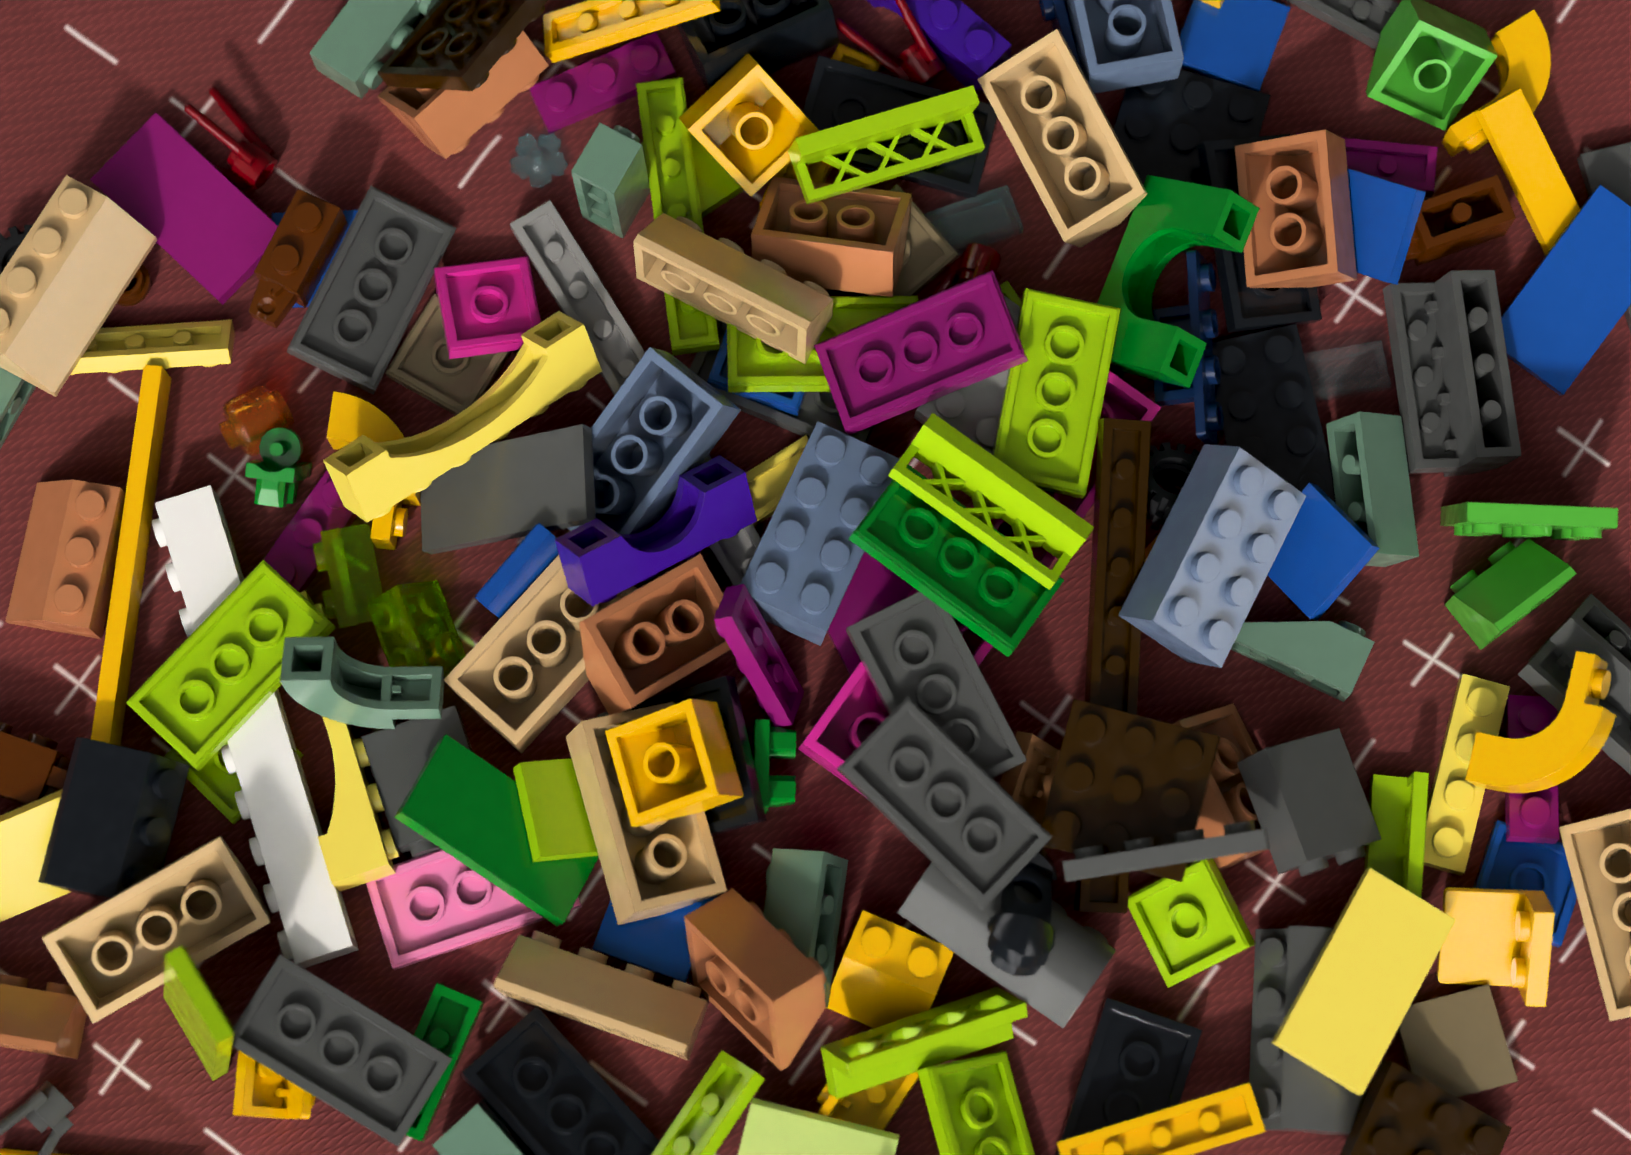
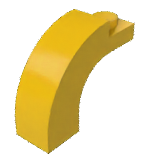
M1576 651L1561 711L1555 720L1543 731L1519 739L1476 732L1465 780L1485 789L1506 793H1530L1559 785L1583 770L1603 747L1616 717L1615 714L1606 708L1598 706L1599 700H1604L1607 697L1611 684V672L1607 670L1608 663L1596 654Z

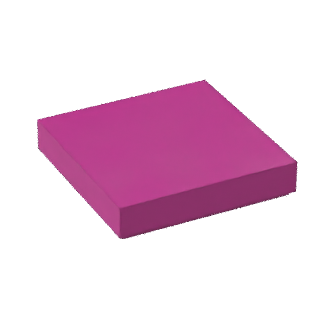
M528 256L434 268V279L449 359L520 350L524 343L521 334L541 322Z

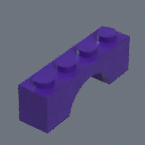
M866 0L874 8H887L903 18L895 0ZM905 0L928 43L947 67L946 70L965 87L974 85L976 94L979 96L983 89L978 78L1010 59L1012 44L961 0Z
M719 455L679 476L677 492L673 503L666 514L652 527L635 534H618L602 521L595 518L556 538L555 543L568 588L593 607L599 603H605L614 599L618 593L639 582L653 579L660 571L681 560L695 557L702 549L722 539L735 536L741 529L757 521L746 472Z

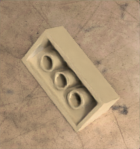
M1059 29L1052 31L978 78L984 93L1065 243L1080 248L1121 224L1148 194Z
M68 175L64 177L0 274V367L55 397L157 242V238L109 197Z
M662 213L639 232L633 241L637 279L726 324L730 323L736 326L737 330L755 339L756 337L761 339V342L780 352L788 353V356L804 364L807 362L811 351L815 348L814 345L817 344L826 325L832 318L833 299L829 297L828 292L824 288L810 281H804L803 284L787 276L782 267L770 260L763 259L759 262L745 255L743 249L733 241L726 238L716 240L702 233L701 228L696 223L685 217L679 216L674 219Z
M558 555L448 674L444 682L489 726L522 754L589 680L585 670L579 622L634 592L637 588L631 586L618 593L614 599L592 607L568 588Z
M673 702L584 720L566 736L618 925L664 915L727 891L705 811L638 827L631 826L605 731L674 705Z
M1631 809L1559 827L1610 1021L1631 1017Z
M218 836L42 936V940L94 1024L164 984L165 954L179 946L185 947L194 964L197 965L269 924L270 910L243 865L223 838Z
M534 931L531 939L518 935L493 986L502 995L689 1061L709 1005L707 1000L699 998L702 989L678 980H673L671 988L653 982L654 972L627 963L624 971L607 966L608 956L584 947H580L578 955L559 949L562 940L542 932Z

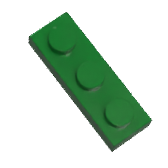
M439 983L435 985L414 1036L452 1058V1061L406 1134L421 1142H424L484 1005L483 1002Z

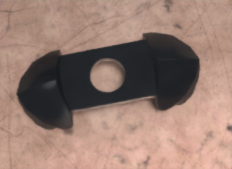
M1044 848L1003 888L1001 914L991 917L987 924L990 932L987 945L988 949L992 952L991 962L994 966L1012 976L1034 975L1047 962L1050 951L1055 946L1056 935L1051 926L1052 880L1057 881V871L1052 859ZM1020 884L1032 887L1038 893L1040 901L1035 904L1022 901L1015 894L1014 887Z

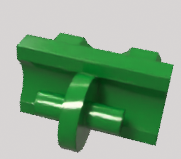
M286 427L273 428L267 431L261 438L259 449L262 458L246 462L245 477L257 478L254 504L283 508L287 504L296 503L298 481L311 476L312 463L301 462L296 464L303 452L302 441L296 432Z
M755 719V725L753 726V761L764 811L767 814L769 807H781L795 803L796 776L769 775V758L795 759L796 730L770 727V719Z

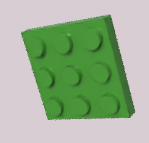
M1464 502L1441 507L1440 526H1454V536L1483 537V535L1502 534V538L1532 539V537L1550 536L1551 540H1590L1591 538H1602V530L1618 527V508Z

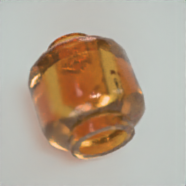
M255 386L224 403L223 415L225 421L219 423L218 426L231 450L240 446L245 454L257 456L260 454L259 445L265 433L277 427L289 428V425L294 423V419L278 390L270 392L264 386Z

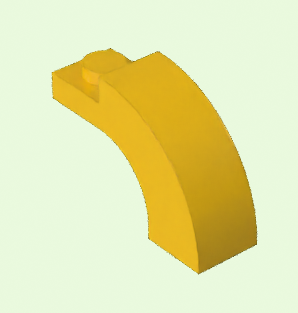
M1533 9L1494 34L1491 43L1498 55L1494 62L1499 73L1500 87L1498 95L1484 106L1520 88L1533 113L1540 103L1550 77L1551 52L1545 28ZM1474 111L1451 125L1441 143L1451 157L1465 149L1471 154L1485 146L1489 141Z
M333 391L326 438L334 450H340L362 435H365L374 442L394 441L405 438L397 425L379 408L356 396ZM420 492L412 493L395 504L386 515L373 519L370 538L376 548L396 550L397 537H405L408 524V509L402 508V504L421 506Z

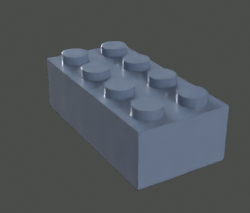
M1065 0L1081 69L1094 94L1178 79L1184 56L1171 0Z
M649 347L591 427L595 517L618 534H635L652 527L665 515L673 503L677 492L679 476L703 463L741 409L672 354ZM580 526L570 527L567 529L572 531Z
M817 421L740 583L745 584L765 621L821 646L865 552L850 541L849 537L893 479L888 475L899 458Z
M1204 444L1118 616L1186 662L1222 668L1306 495L1241 447Z

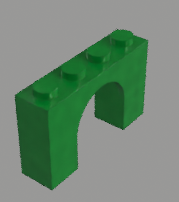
M1147 175L1144 187L1148 194L1133 210L1097 302L1098 304L1121 308L1109 369L1190 388L1207 343L1178 326L1155 321L1152 313V294L1156 281L1168 262L1177 254L1190 247L1210 246L1242 253L1260 208L1232 190Z

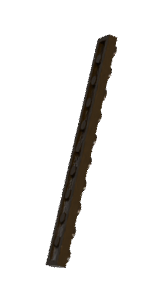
M1102 418L1098 419L1084 701L1137 715L1141 631L1118 615L1144 565L1151 421ZM1129 872L1075 880L1074 910L1127 913Z

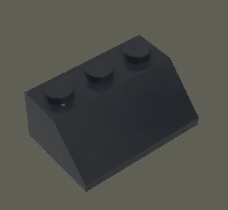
M720 0V11L677 24L692 63L707 91L747 53L769 75L840 43L833 9L828 0Z
M76 737L38 882L106 901L162 869L166 860L190 765L149 752Z

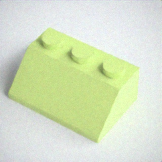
M752 1098L738 1155H895L900 1135Z

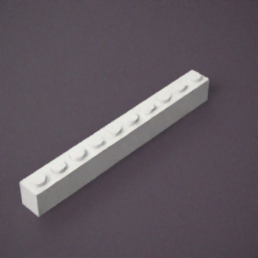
M211 485L156 502L155 507L159 518L152 520L158 544L160 547L168 546L173 562L165 565L171 587L174 592L181 591L186 608L180 609L179 614L187 637L244 580L219 496ZM277 689L227 741L228 744L221 748V752L229 774L237 772L242 790L235 792V798L243 820L251 818L256 837L249 838L252 855L258 867L265 865L270 883L263 885L266 901L271 913L279 911L285 930L277 932L281 950L285 958L288 960L293 958L295 964L304 969L357 951L359 948L342 893L332 885L318 840V836L323 835L300 758L293 751V748L296 750L295 741L279 690Z

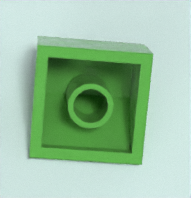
M1402 0L1381 31L1366 94L1367 97L1446 131L1498 55L1485 28L1424 0Z
M1529 538L1518 547H1515L1509 541L1488 558L1492 566L1478 576L1472 569L1450 586L1455 594L1446 602L1445 607L1478 648L1482 650L1556 594L1577 574L1573 568Z

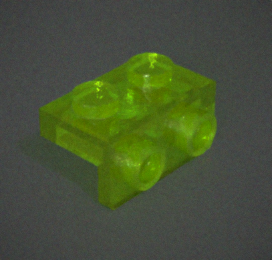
M360 524L321 531L322 542L313 543L318 572L328 570L331 590L322 591L327 619L337 618L339 628L384 619L387 612L373 542L370 538L369 525Z
M438 580L398 584L368 603L367 608L389 667L442 666L446 678L466 656Z

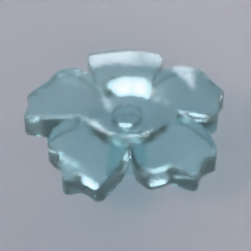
M529 133L518 138L519 144L516 146V153L519 156L510 159L511 171L517 174L521 179L529 177L531 187L543 188L546 184L552 182L551 174L557 176L564 174L568 164L565 161L564 154L558 152L561 147V140L556 138L555 134L548 136L540 135L538 145L535 138Z

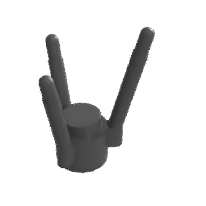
M46 1080L24 1101L25 1103L0 1121V1136L23 1118H26L41 1133L50 1127L52 1131L38 1155H51L60 1138L73 1126V1123L66 1116L75 1108Z

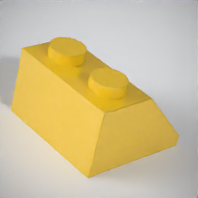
M749 53L679 117L687 130L750 197L791 160L788 150L795 138L819 131Z
M688 699L605 731L632 827L700 813L744 797L717 702Z
M863 910L832 983L827 1009L873 1029L930 1010L954 952L941 943Z

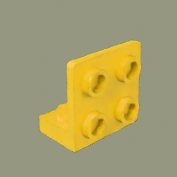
M1445 888L1442 912L1456 919L1438 953V981L1443 984L1512 986L1519 989L1525 1006L1546 1007L1555 913L1545 892L1534 890Z

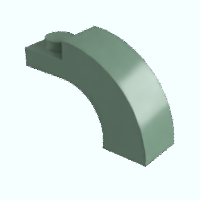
M285 637L280 682L295 701L310 711L345 724L377 729H395L396 719H442L445 679L442 666L385 667L371 665L345 654L337 645L335 637Z

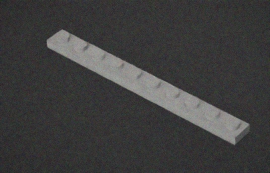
M550 200L510 223V227L561 311L584 324L602 369L600 374L613 395H615L643 357L645 351ZM710 455L706 457L703 463L711 460ZM753 524L741 529L738 534L731 538L722 539L708 546L732 586L740 585L761 541V537Z

